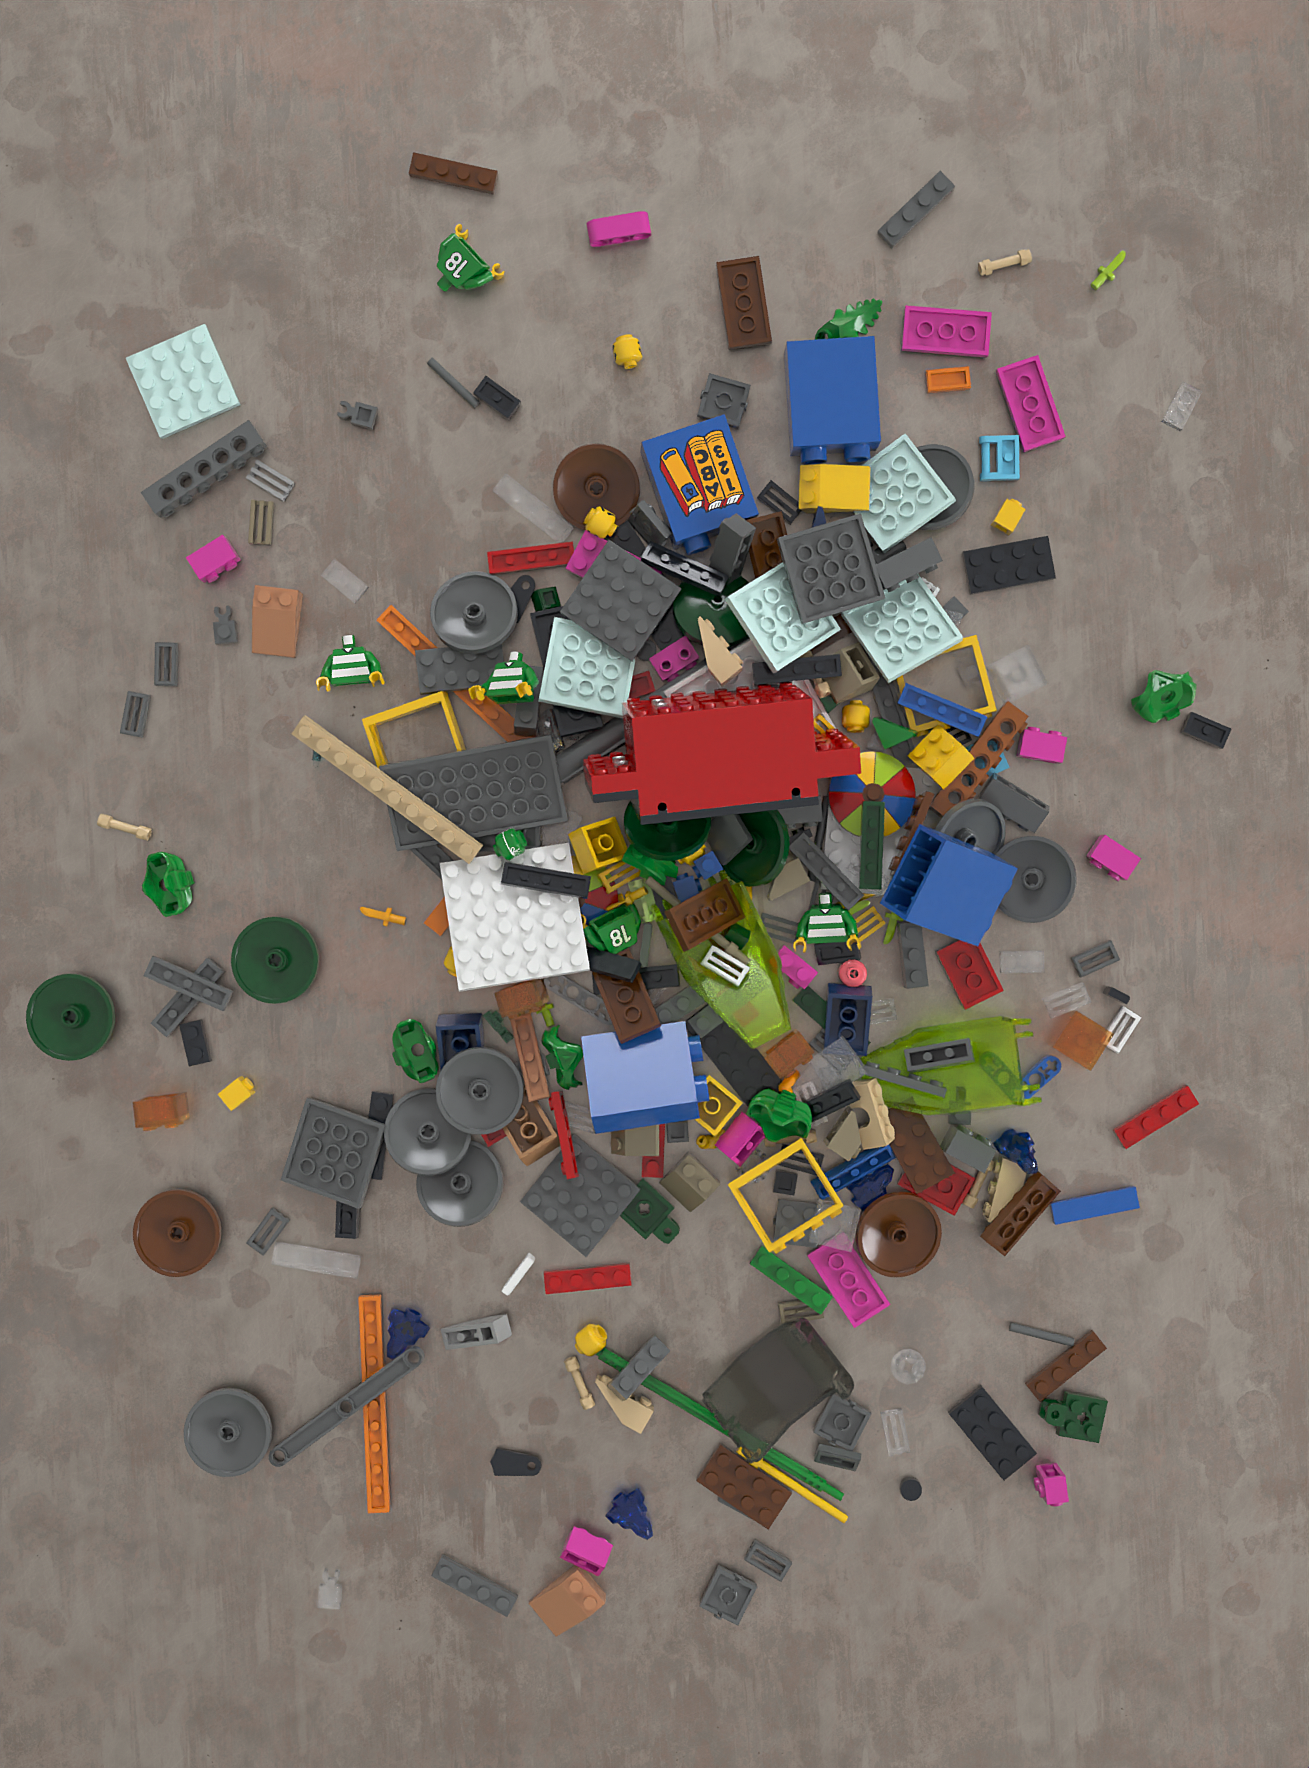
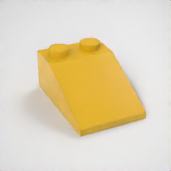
M800 465V510L811 514L816 512L818 506H821L824 513L869 511L870 466Z

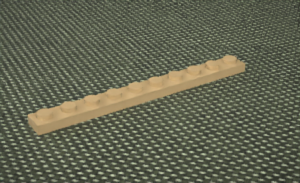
M306 715L302 717L292 732L293 736L468 864L472 862L483 846L481 843Z

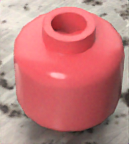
M847 960L839 966L838 977L846 986L858 987L866 980L867 969L858 960Z

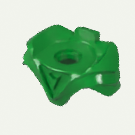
M1154 670L1148 674V682L1144 693L1131 699L1132 708L1142 718L1151 723H1156L1162 718L1169 721L1180 715V709L1191 706L1194 703L1197 684L1193 682L1189 671L1184 674H1171Z
M166 852L148 855L142 891L154 902L163 916L169 917L182 913L190 905L193 898L190 886L194 884L191 871H185L182 859L176 855ZM162 879L167 891L163 890L160 886Z
M412 1019L401 1021L397 1024L392 1036L395 1050L392 1056L396 1065H401L406 1075L411 1079L417 1080L419 1083H425L434 1079L437 1075L438 1063L436 1059V1046L433 1039L426 1033L420 1022ZM413 1045H423L424 1053L421 1056L413 1055Z
M560 1025L552 1026L548 1031H544L541 1038L543 1046L550 1053L546 1055L550 1069L556 1068V1080L563 1089L569 1090L570 1088H577L579 1085L582 1086L583 1083L574 1077V1071L583 1058V1050L580 1045L565 1042L559 1038L558 1029Z
M771 1089L759 1092L752 1098L746 1112L747 1116L754 1118L759 1123L766 1139L771 1142H777L790 1136L807 1138L812 1125V1115L809 1106L806 1103L796 1101V1095L786 1090H782L781 1094Z

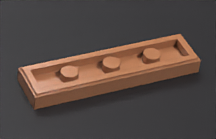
M527 1013L511 1017V1027L529 1102L550 1098L532 1014Z

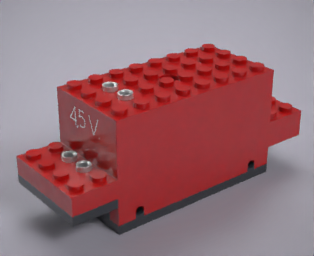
M780 682L779 686L771 687L770 684H760L755 689H749L748 686L736 687V691H727V689L722 688L715 689L714 693L708 694L705 691H695L689 696H684L683 693L671 694L670 698H662L661 695L650 696L649 700L640 701V698H629L627 702L622 703L626 754L623 755V752L610 753V756L601 757L600 754L589 755L588 759H583L585 785L593 803L630 799L631 807L640 824L644 825L819 805L817 779L861 774L860 747L841 731H838V729H827L825 733L817 734V731H814L812 698L795 684L792 685V682Z

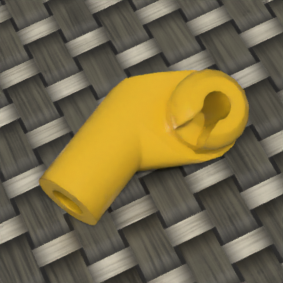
M722 1128L715 1137L712 1135H700L697 1137L696 1143L701 1149H716V1142L726 1131Z

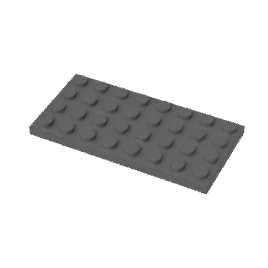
M552 734L379 766L382 772L472 838L502 833L510 828L519 830L568 821ZM387 804L397 851L441 844Z

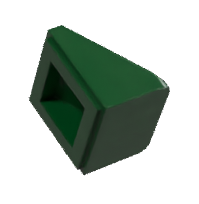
M556 586L537 589L531 596L535 612L561 606Z

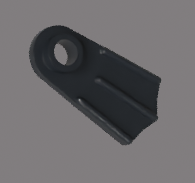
M529 575L520 576L510 588L515 596L518 609L516 623L520 622L536 587L534 579ZM525 581L530 583L528 589H523L522 587Z
M501 1448L496 1449L490 1461L495 1476H535L542 1467L540 1459L536 1456ZM533 1462L536 1467L530 1468L528 1463Z

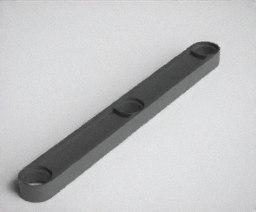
M418 1346L408 1348L274 1447L269 1453L270 1463L275 1467H281L417 1368L424 1361V1351ZM409 1352H416L419 1355V1361L416 1363L411 1362L408 1357ZM343 1401L351 1404L352 1409L350 1412L342 1410L341 1403ZM279 1450L284 1453V1461H278L275 1458V1451Z

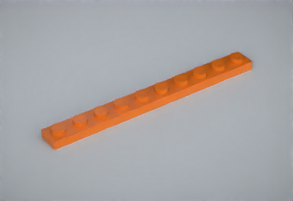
M392 605L376 620L414 656L415 650L437 648ZM469 690L453 691L507 742L533 738L531 736L515 735V719L489 697L484 696V700H478L476 697L472 700Z
M381 1294L359 1295L358 1297L362 1382L384 1367ZM384 1391L363 1407L368 1513L390 1512L386 1395Z

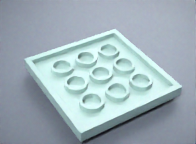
M205 324L126 357L161 439L241 405Z
M903 434L862 465L870 466L869 511H853L855 515L861 513L865 529L883 553H886L956 502V499L908 436Z
M783 562L725 599L773 674L841 630L832 615L801 624Z
M920 576L909 583L906 580L900 582V587L889 593L887 589L883 590L886 599L844 611L841 615L888 683L963 641L962 634Z
M554 617L538 702L623 718L622 703L627 702L629 698L635 659L633 662L573 621Z

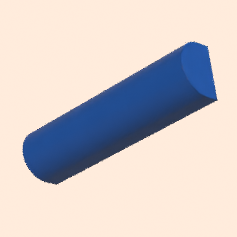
M889 1144L884 1147L865 1149L855 1159L846 1160L824 1174L835 1192H838L892 1161L896 1156ZM819 1177L810 1181L821 1201L830 1196Z

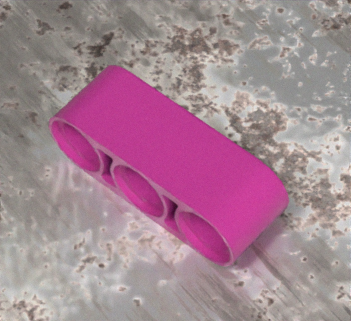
M645 211L597 218L586 223L589 243L592 247L642 240L652 235L648 212Z

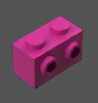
M223 534L186 557L199 580L204 583L215 581L219 578L218 574L225 570L230 571L238 565L237 562L241 561L231 543Z
M686 636L649 658L650 664L662 682H670L679 676V672L684 669L687 671L697 664L696 661L699 660L698 654Z
M1027 727V730L1024 729L1020 734L1016 756L1061 764L1064 759L1067 737L1061 736L1062 733L1049 730L1048 733H1042L1040 728Z
M1100 835L1086 856L1091 860L1089 863L1097 869L1104 868L1109 872L1107 875L1118 882L1119 880H1128L1141 860L1140 857L1107 835Z
M782 945L770 959V962L773 964L771 968L780 976L785 973L790 977L788 982L797 989L800 986L805 989L818 973L785 945Z
M741 1112L733 1120L726 1132L719 1137L715 1146L741 1167L765 1138V1135L757 1123Z
M1058 1464L1036 1465L1037 1477L1033 1478L1035 1490L1039 1492L1040 1498H1043L1047 1505L1053 1507L1069 1502L1066 1476Z
M574 1526L566 1539L559 1558L599 1577L606 1566L613 1545L602 1537L593 1536L587 1530Z

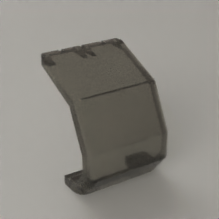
M801 1317L785 1321L736 1357L702 1394V1402L711 1413L715 1412V1419L724 1430H729L727 1434L738 1448L742 1447L741 1452L751 1464L760 1461L792 1424L824 1399L836 1392L842 1400L848 1398L854 1389V1381L806 1318Z

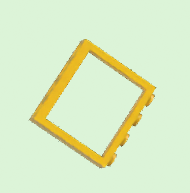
M977 635L963 638V641L937 656L969 647L973 648L988 705L973 711L983 714L987 718L993 717L992 713L997 710ZM903 675L896 679L900 695L905 687ZM904 707L909 729L918 732L916 737L929 734L928 730L934 729L937 724L944 730L950 728V725L938 720L916 726L912 710Z
M440 691L362 719L378 769L380 765L389 763L376 726L441 703L457 751L466 750L447 692Z
M802 1138L727 1184L769 1253L772 1251L775 1254L779 1253L787 1247L785 1245L786 1242L791 1239L796 1242L806 1236L804 1231L810 1227L814 1231L824 1224L823 1219L828 1216L833 1219L842 1213L841 1208L844 1207ZM802 1150L835 1204L772 1243L739 1189Z

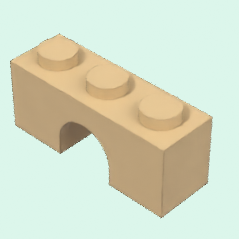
M877 1078L853 1081L852 1083L861 1098L850 1104V1108H862L868 1113L870 1122H866L858 1128L863 1150L887 1146L895 1139V1131L890 1124L888 1108L884 1104L882 1088L878 1084Z

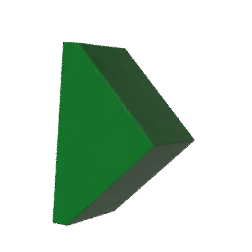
M874 717L872 720L885 750L918 735V732L881 717Z

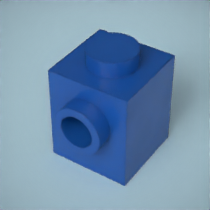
M713 851L693 861L695 866L692 869L698 879L702 877L706 880L723 870Z
M688 873L677 876L676 881L672 882L677 898L681 902L702 891L699 879H694L693 875L688 876Z

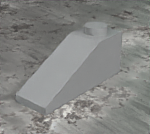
M507 1314L489 1316L440 1329L446 1350L497 1344L512 1335Z

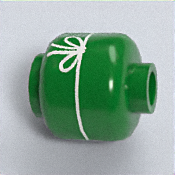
M510 828L495 837L496 844L493 845V848L498 857L502 856L506 860H511L525 852L527 841L520 830L517 831L514 828Z

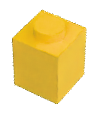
M1006 499L993 519L991 526L1009 536L1014 531L1026 509L1021 507L1022 504L1019 501Z
M240 1076L219 1092L218 1096L232 1111L256 1092L253 1090V1083L247 1077L244 1079L243 1076Z

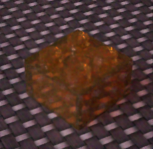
M543 978L518 983L494 993L501 1017L508 1016L509 1020L522 1016L526 1010H529V1013L540 1011L550 1001Z
M1074 1011L1052 1048L1088 1071H1091L1114 1034L1080 1012Z
M795 1028L765 1051L762 1056L780 1079L782 1077L787 1079L796 1072L794 1068L800 1063L805 1065L813 1059L812 1054L815 1052Z
M187 1092L143 1097L133 1102L135 1127H143V1131L155 1130L157 1127H162V1125H165V1128L178 1127V1125L184 1124V1120L190 1118Z

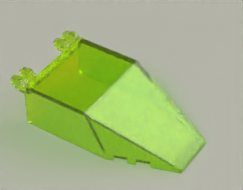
M721 870L719 871L720 879H728L745 915V918L736 923L751 931L749 941L740 950L750 959V962L746 965L750 969L739 987L701 965L712 945L723 952L724 948L712 938H709L690 950L683 952L667 917L663 919L656 904L651 905V911L685 982L751 1049H755L791 1030L788 1003L784 991L785 983L781 970L782 962L744 883L740 881L734 884L728 874ZM713 876L708 878L710 886L717 883ZM665 899L662 900L665 910L672 908L670 903ZM728 928L719 932V934L724 937ZM712 953V956L742 973L743 970L718 954ZM711 960L707 961L736 980L739 978Z
M996 1016L917 1028L904 1037H900L894 1040V1042L867 1054V1056L859 1058L860 1067L862 1063L866 1064L867 1061L880 1064L879 1068L888 1070V1067L901 1070L900 1074L909 1076L910 1072L907 1070L905 1049L970 1038L975 1062L913 1073L922 1076L921 1080L929 1083L930 1079L943 1082V1087L947 1088L945 1098L877 1078L878 1084L882 1088L884 1104L887 1107L932 1116L1030 1106L1042 1102L1040 1097H1031L1029 1099L1024 1097V1091L1040 1089V1084L1023 1086L1017 1039L1033 1037V1032L1024 1031L1016 1033L1015 1026L1031 1024L1030 1018ZM861 1074V1080L875 1078Z

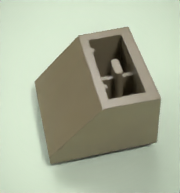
M859 642L834 653L840 654L842 676L822 678V680L828 683L831 691L830 695L836 705L873 689L880 677Z

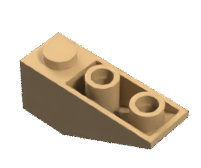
M700 616L698 623L707 668L720 686L723 687L742 671L741 664L743 662L736 653L731 654L727 649L729 645L722 636L717 637L713 632L715 628L708 619L704 621Z
M1000 1155L998 1160H995L993 1167L994 1179L990 1181L988 1186L989 1201L985 1202L983 1207V1215H985V1219L988 1222H992L1000 1210L1010 1202L1014 1194L1023 1187L1028 1164L1025 1161Z
M597 1374L595 1383L621 1423L641 1434L654 1412L652 1402L644 1396L639 1398L633 1393L627 1400L621 1401L607 1387L612 1378L607 1375L600 1376Z

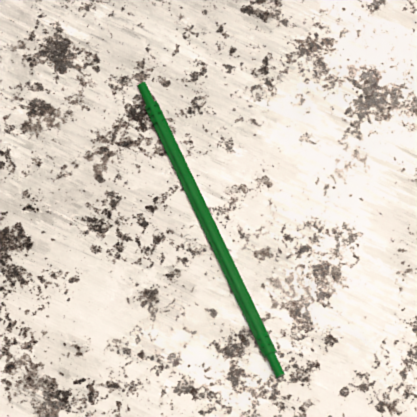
M603 1348L595 1354L599 1360L619 1372L628 1363L627 1360L607 1348ZM649 1374L641 1383L644 1387L816 1490L824 1491L839 1501L842 1500L844 1493L826 1483L827 1480L652 1375Z

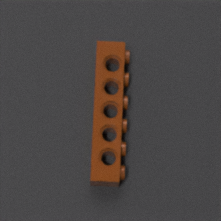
M1009 701L1005 702L969 750L974 759L944 790L942 788L933 798L929 809L942 818L953 806L957 805L951 803L948 799L951 792L958 795V803L973 799L976 795L974 792L978 784L982 786L989 777L986 773L991 767L994 769L1002 760L1000 757L1001 753L1004 750L1008 751L1015 742L1012 738L1017 732L1019 734L1023 732L1028 725L1025 721L1029 716ZM1002 723L1009 725V734H1004L1001 731L1000 726ZM992 740L996 742V751H990L988 749V741ZM976 758L983 759L985 764L983 769L975 766L974 761ZM963 775H968L971 778L972 783L970 786L962 784L961 778Z

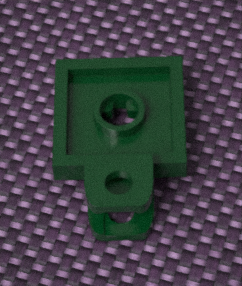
M642 1178L637 1184L641 1190L620 1217L645 1240L653 1232L659 1240L669 1244L680 1231L678 1223L669 1215L675 1206L645 1178ZM641 1203L644 1205L646 1203L649 1204L648 1209L650 1212L648 1214L646 1212L643 1214L639 1212L641 1209L639 1205ZM670 1228L672 1233H666L665 1229Z
M1065 1391L1063 1401L1053 1398L1042 1400L1038 1415L1048 1424L1057 1426L1056 1434L1058 1436L1099 1443L1108 1400ZM1085 1412L1086 1419L1083 1422H1080V1420L1077 1419L1078 1415L1081 1416L1082 1413Z

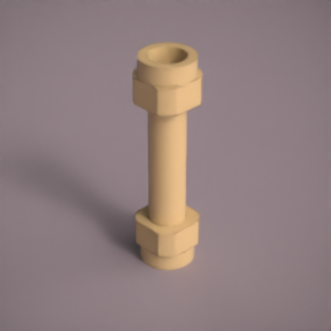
M1029 249L1017 251V255L991 262L989 259L982 260V262L978 263L979 274L981 276L990 275L992 270L1018 263L1020 266L1027 265L1032 262L1031 252Z
M809 650L798 658L813 657V654ZM822 678L812 679L815 684L814 690L819 698H824L831 693L828 683L823 682Z
M100 814L97 821V826L106 829L111 827L136 835V838L146 841L149 840L152 832L151 828L142 825L137 827L117 821L112 816Z
M815 1129L809 1131L807 1138H802L806 1144L817 1142ZM790 1136L777 1142H771L765 1137L764 1144L765 1147H776V1144L796 1142L802 1137Z
M991 1160L985 1173L978 1172L969 1194L967 1193L962 1204L974 1209L979 1200L976 1197L988 1171L992 1172L995 1161Z
M576 1356L566 1359L564 1361L565 1367L568 1372H571L579 1391L581 1406L584 1410L595 1406L592 1393H588L579 1371L580 1364Z

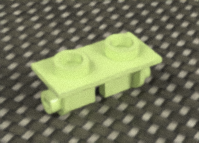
M644 878L628 882L631 892L643 886L648 890L647 895L635 900L633 903L639 912L641 923L659 919L652 889L645 883L646 879Z

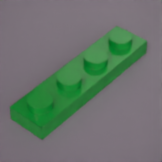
M763 1246L760 1247L749 1263L820 1315L833 1298V1296L771 1252L769 1253Z

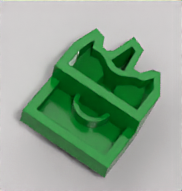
M631 844L622 858L623 862L641 870L639 876L646 880L651 876L660 885L665 886V876L677 878L678 866L675 865V860L661 861L649 858L638 852Z

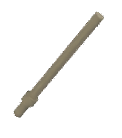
M651 876L645 881L650 888L673 907L681 903L680 900ZM719 933L710 937L724 948V952L728 955L733 956L745 965L750 962V959L738 950L739 947L732 941L729 942Z

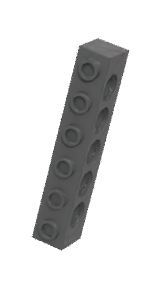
M247 420L143 490L141 494L158 517H168L174 513L176 507L186 505L193 499L194 495L207 491L211 487L210 484L216 480L221 481L229 475L228 472L234 468L239 469L246 464V460L252 456L257 457L261 455L267 445L250 420ZM245 442L246 448L243 451H237L238 444ZM227 454L228 460L225 463H219V458ZM209 466L210 472L207 475H201L202 469ZM188 478H191L192 484L189 487L184 488V481ZM170 490H173L174 496L171 499L166 500V493Z

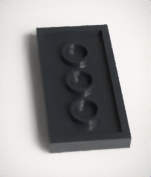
M1048 536L962 552L970 595L1054 580L1056 578Z
M982 1385L948 1411L952 1419L1003 1481L1037 1454Z

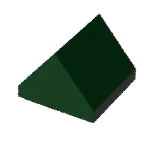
M832 696L819 698L827 714L839 705H836Z
M735 923L728 927L724 938L729 942L732 941L739 947V950H742L749 941L751 931Z

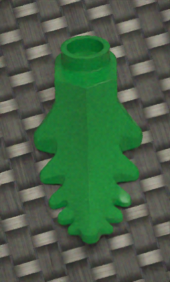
M873 298L870 303L866 299L864 305L859 301L856 303V309L851 304H848L846 312L836 309L833 319L829 320L817 331L815 340L825 339L826 334L828 339L859 337L858 332L867 334L868 330L865 325L871 327L875 325L872 319L879 318L877 312L882 311L880 307L882 300L876 301Z

